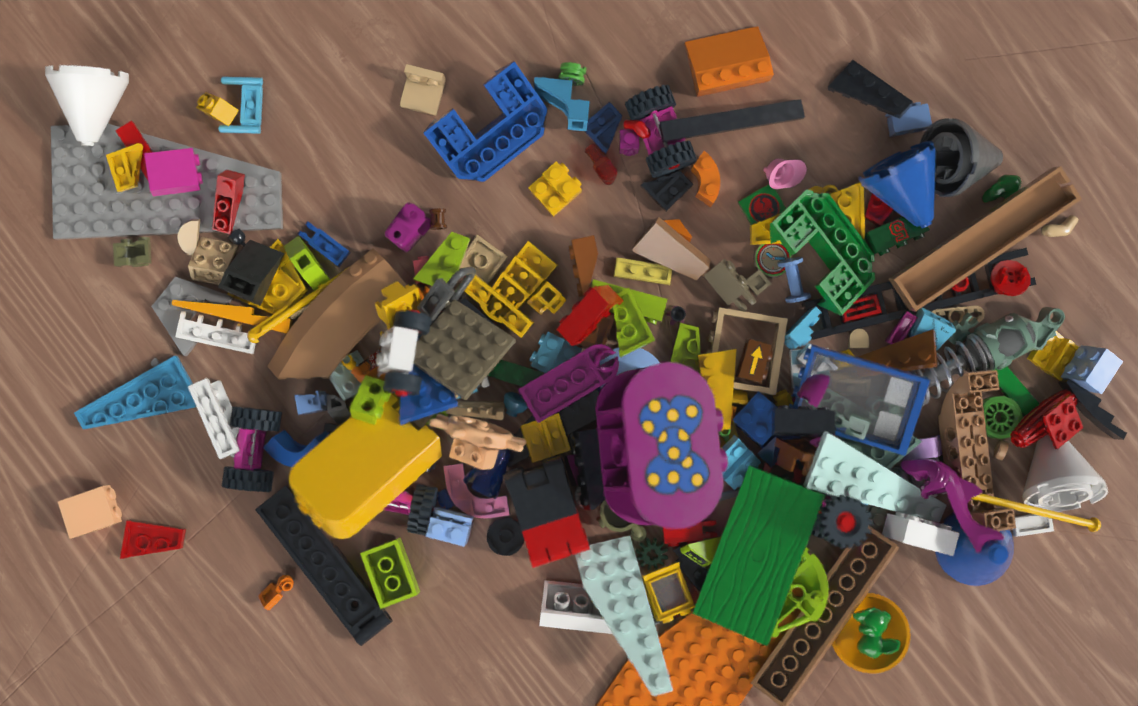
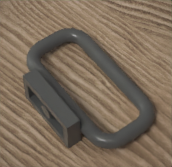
M474 267L459 269L447 283L442 278L436 280L417 307L421 313L431 317L430 326L443 313V307L448 301L451 303L454 299H459L475 277L476 270ZM463 276H465L464 279L461 281V283H460V284L458 285V287L456 288V290L454 291V290H453V287L455 286V284H456Z

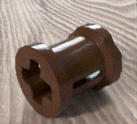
M434 208L429 210L432 219L430 229H447L445 224L446 209Z

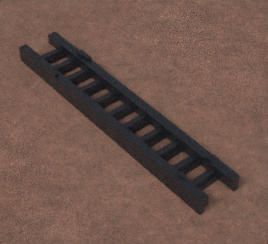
M1027 248L1002 253L984 265L990 288L979 290L974 272L968 276L972 293L961 295L960 292L952 290V298L943 300L942 295H939L934 299L935 302L928 303L922 308L932 311L997 295L998 293L995 292L990 279L993 270L992 264L1029 255ZM1035 277L1031 278L1029 287L1037 285ZM890 281L869 286L859 297L863 298L866 295L877 294L882 312L878 314L879 316L871 318L867 316L860 318L859 321L850 323V321L843 322L842 315H840L842 325L832 327L828 310L817 305L823 298L802 303L804 311L814 307H818L821 311L820 317L823 329L814 331L811 334V340L900 319L906 311L916 315L918 310L910 311L908 308L906 309L905 303ZM892 289L898 311L887 313L882 291ZM865 301L856 303L857 307L865 305ZM867 309L859 310L858 313H866Z

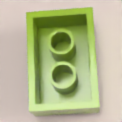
M401 537L360 553L380 609L420 593Z

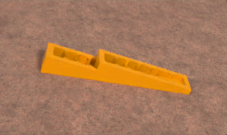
M172 300V305L253 326H257L269 318L268 316L254 315L255 309L252 307ZM287 318L271 330L287 334L292 327L293 320Z

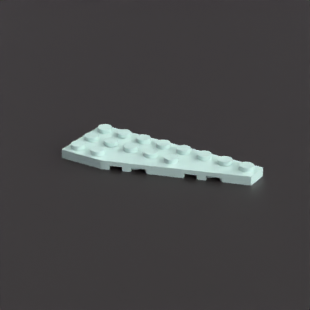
M626 536L589 545L590 550L575 554L584 590L592 599L594 606L599 610L605 623L627 654L630 662L636 668L651 695L656 696L672 692L671 681L631 537Z

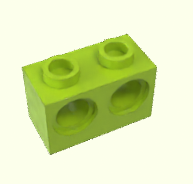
M365 375L350 407L352 418L375 425L377 418H381L384 410L383 405L385 401L388 402L391 392L383 389L384 380ZM375 390L380 391V392H378V393H376V394H373V393H372V392L375 391ZM367 407H371V408H372V409L369 410V411H364V409L367 408Z

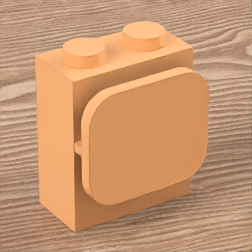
M110 485L101 486L58 501L69 539L122 522V512L117 506L116 494Z

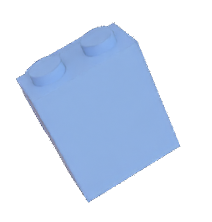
M435 507L433 510L434 514L430 517L426 537L465 546L469 541L473 516Z

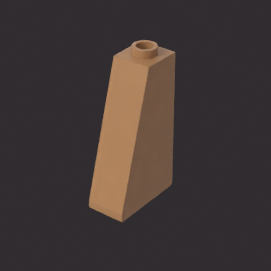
M660 217L653 222L632 248L634 253L694 280H698L700 276L704 277L711 269L709 267L711 260Z

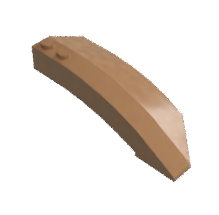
M374 248L342 272L314 299L290 328L267 367L279 380H286V378L312 379V377L330 379V375L353 347L382 320L378 316L375 302H382L387 299L381 290L396 281L404 288L407 284Z

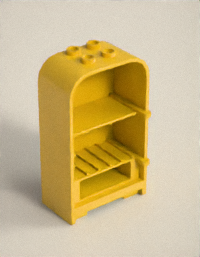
M392 393L388 402L385 401L383 414L380 419L377 418L375 425L354 419L351 416L302 457L290 471L289 481L295 495V500L299 504V509L305 515L308 513L312 517V522L318 528L322 527L334 538L344 539L356 534L442 456L440 438L427 425L418 431L410 423L400 424L399 400ZM367 407V408L364 409V411H369V410H371L372 408H371V407Z

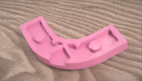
M463 463L443 466L448 494L452 502L460 510L475 518L484 519L510 515L507 495L479 498L468 489Z

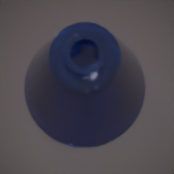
M510 448L498 449L494 469L481 470L473 467L465 475L463 481L466 484L471 482L473 484L471 488L490 498L493 495L494 499H496L504 479L503 474L506 472L511 453L508 451Z

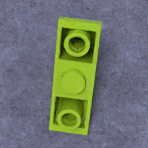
M297 236L283 246L293 265L314 291L318 289L319 285L330 280L300 236Z

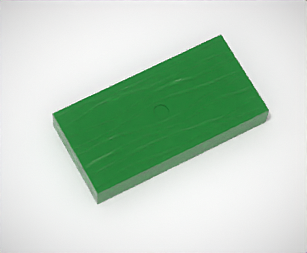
M750 465L693 614L768 646L817 521V513H820L819 508L823 505L826 495Z

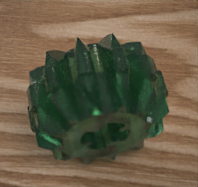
M654 537L652 543H650L649 538H646V545L642 542L639 543L643 549H636V553L642 554L636 557L637 561L643 560L640 566L644 567L647 564L648 571L651 570L652 565L655 570H658V563L661 566L665 565L661 559H668L667 555L662 554L667 552L668 549L666 547L661 548L664 544L663 541L656 545L657 538ZM651 549H654V552L657 554L656 557L653 556V559H650L647 554L648 551L651 552Z

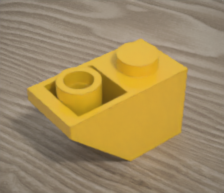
M207 92L199 97L198 105L196 106L198 110L227 126L231 124L239 111L220 97Z

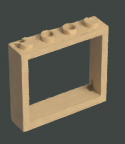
M718 308L716 312H713L712 323H714V330H710L709 342H711V348L707 349L706 354L718 352L724 315L776 324L772 346L773 355L770 360L766 387L734 382L733 388L776 395L788 319Z

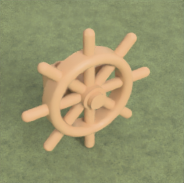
M438 414L436 419L430 420L432 427L444 429L445 432L454 438L449 455L450 458L481 470L494 469L498 449L510 448L521 452L523 446L527 443L523 438L512 436L508 430L483 420L463 416L447 417Z

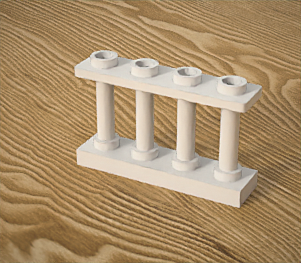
M206 378L188 386L219 459L229 455L234 457L235 453L240 451L236 437L239 429L242 428L230 426L232 405L222 382L218 380L210 383L209 379Z

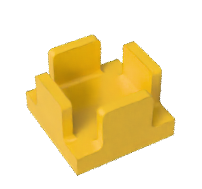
M396 281L381 290L387 299L382 302H375L378 316L385 322L389 330L394 325L396 312L419 311L417 307L421 302L417 286L414 284L411 286L406 285L404 288Z

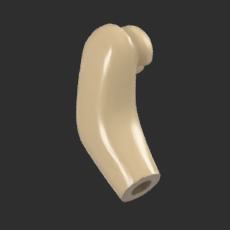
M1070 215L1059 225H1045L1042 228V234L1048 237L1069 235L1077 224L1078 218Z

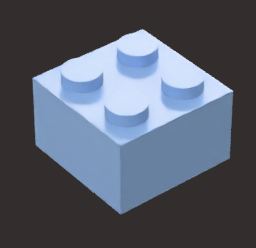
M1081 345L1076 350L1071 362L1065 367L1061 378L1069 379L1089 392L1102 394L1123 361L1107 348Z

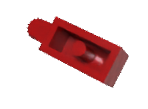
M704 520L686 528L662 527L663 542L668 544V547L680 546V542H687L688 545L702 541L703 538L717 537V532L703 533L702 526L716 525V520Z

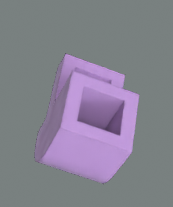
M940 435L919 438L922 442L904 456L903 461L941 456Z

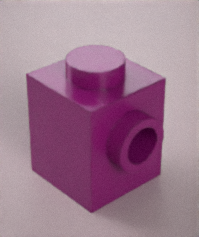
M620 130L619 154H624L625 156L638 154L639 136L634 130Z

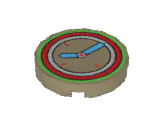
M782 243L760 244L754 253V266L757 270L760 269L766 277H780L786 271L785 267H778L777 263L792 258V255H790Z

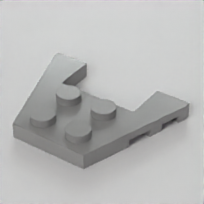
M175 277L151 307L184 356H188L197 342L175 337L181 311L186 312L185 319L191 320L197 312L172 305V300L205 303L207 300L211 304L228 305L233 297Z

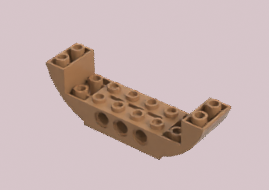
M997 370L966 373L951 386L944 399L941 414L938 415L943 463L955 471L960 478L981 488L983 491L981 494L994 497L982 392L999 390ZM973 499L967 503L972 519L980 525L998 531L1016 528L1014 508H995L993 504Z

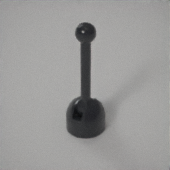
M240 228L229 235L228 239L233 244L242 245L243 247L246 245V236Z

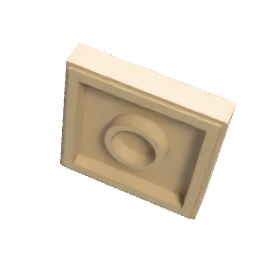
M476 235L468 246L459 269L474 267L476 275L489 285L508 256Z

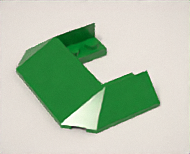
M806 189L770 223L771 244L780 240L790 255H794L809 242L830 271L815 285L816 289L823 296V299L817 305L838 315H843L875 281V272H872V262L875 261L873 251L830 194L814 193L812 190Z

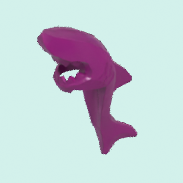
M914 459L901 462L904 472L913 476L916 481L930 478V481H925V485L920 489L921 497L924 499H929V495L947 492L955 515L962 529L972 542L976 553L981 552L984 543L988 540L1005 539L1004 535L998 530L980 525L970 515L967 503L971 498L983 493L981 488L960 478L948 465L937 460Z

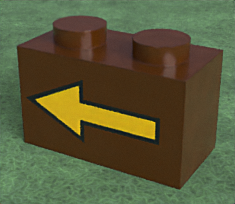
M746 339L735 376L756 383H761L762 380H765L768 369H765L767 361L770 362L773 355L772 345Z

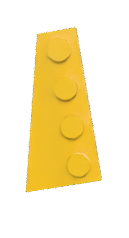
M736 349L698 355L700 374L713 393L715 408H719L723 415L724 423L722 430L730 429Z

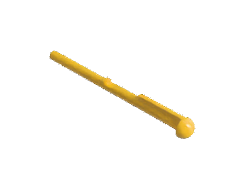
M341 273L326 283L319 285L317 290L308 294L288 308L286 305L249 330L247 333L248 340L251 343H258L259 337L312 302Z
M979 494L971 498L993 505L1014 508V510L1087 526L1090 532H1096L1101 528V522L1095 517L1088 520L985 494Z

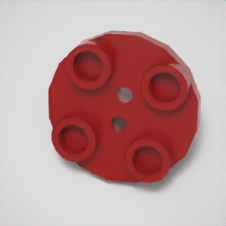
M1006 260L995 265L990 279L996 293L1018 296L1025 293L1030 285L1031 277L1027 267H1024V265L1017 261Z

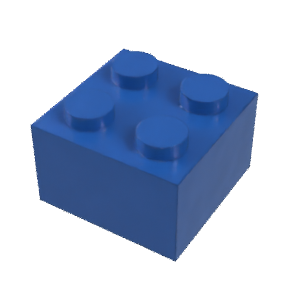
M758 392L736 415L733 423L758 446L763 448L775 436L772 435V412L777 407Z

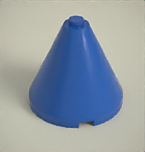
M932 141L913 145L910 147V150L902 153L899 151L863 172L865 178L858 177L864 188L914 226H920L921 228L931 225V221L934 219L936 149Z
M955 512L944 519L943 525L951 526V531L959 533L954 556L935 551L939 565L948 576L966 585L981 586L996 581L1007 571L1014 554V542L1010 529L999 531L1004 535V540H988L984 543L981 552L976 553L972 542L962 529Z

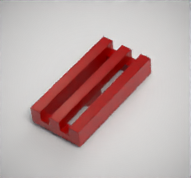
M877 294L857 299L853 304L872 299L874 303L848 309L842 315V321L847 322L882 313ZM871 307L876 308L874 311L847 317V313Z

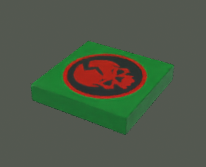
M769 184L738 202L750 225L780 214L786 209L776 190L771 188Z

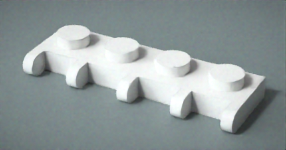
M181 311L175 337L254 354L256 343H251L247 338V333L241 332L242 324L237 323L236 330L222 327L223 320L218 319L217 325L214 326L203 323V315L198 316L197 322L185 319L186 312Z

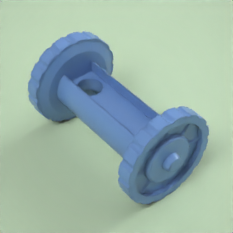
M803 257L788 258L777 263L778 267H785L791 296L785 298L786 303L800 302L811 298L810 293H803L797 265L803 262Z

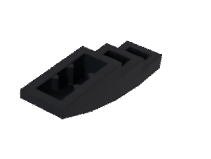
M1069 379L1059 381V385L1063 390H1070L1075 395L1078 401L1076 407L1086 418L1113 439L1124 440L1127 432L1111 423L1115 416L1098 406L1102 399Z

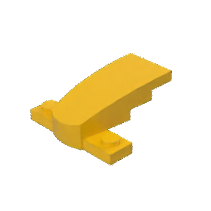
M527 241L505 271L501 273L493 287H490L475 274V277L464 291L480 304L482 310L489 318L505 324L522 338L534 322L518 309L551 275L558 264L530 241Z

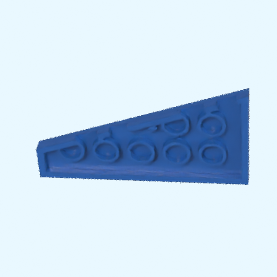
M417 335V341L422 335ZM415 365L412 366V371L408 372V374L416 375L422 379L419 395L401 397V425L458 406L454 392Z

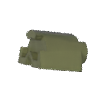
M139 237L138 241L135 242L132 239H122L121 243H113L114 266L122 267L129 265L132 267H142L152 264L150 238Z

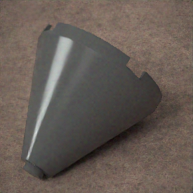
M944 118L934 122L928 127L920 140V143L932 141L936 149L935 194L939 195V197H953L961 194L1000 166L1003 161V153L998 147L960 119Z

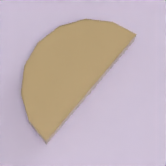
M192 219L186 222L179 229L178 233L180 247L191 256L199 240L200 219Z

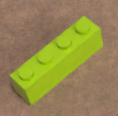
M594 279L591 287L609 285L617 294L628 289ZM630 289L646 322L656 325L657 322L661 323L667 299ZM613 307L609 310V313L614 314Z

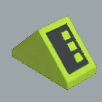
M721 537L688 544L680 548V551L700 566L705 567L712 563Z

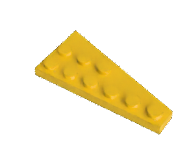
M858 182L833 192L830 196L860 236L865 239L864 187ZM779 214L750 225V245L771 244L770 223Z

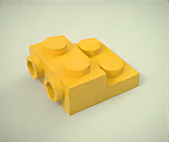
M557 161L528 187L529 191L553 217L582 192L580 188L581 182L575 176L571 178L568 175L569 169L565 164H559Z

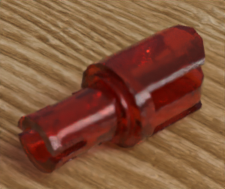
M591 144L584 152L594 163L593 170L604 184H613L618 171L610 159L602 156L595 145Z

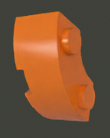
M703 151L693 165L691 172L698 181V192L695 197L711 207L720 190V174L715 161L707 152Z

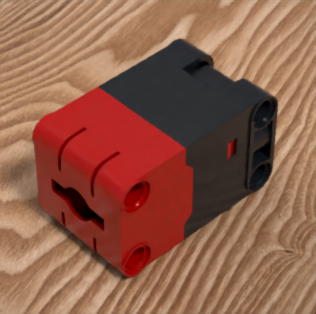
M561 454L543 459L540 465L525 470L521 466L508 470L503 474L533 568L550 563V561L554 562L569 557L572 554L575 555L590 550L587 535L582 526L566 476Z

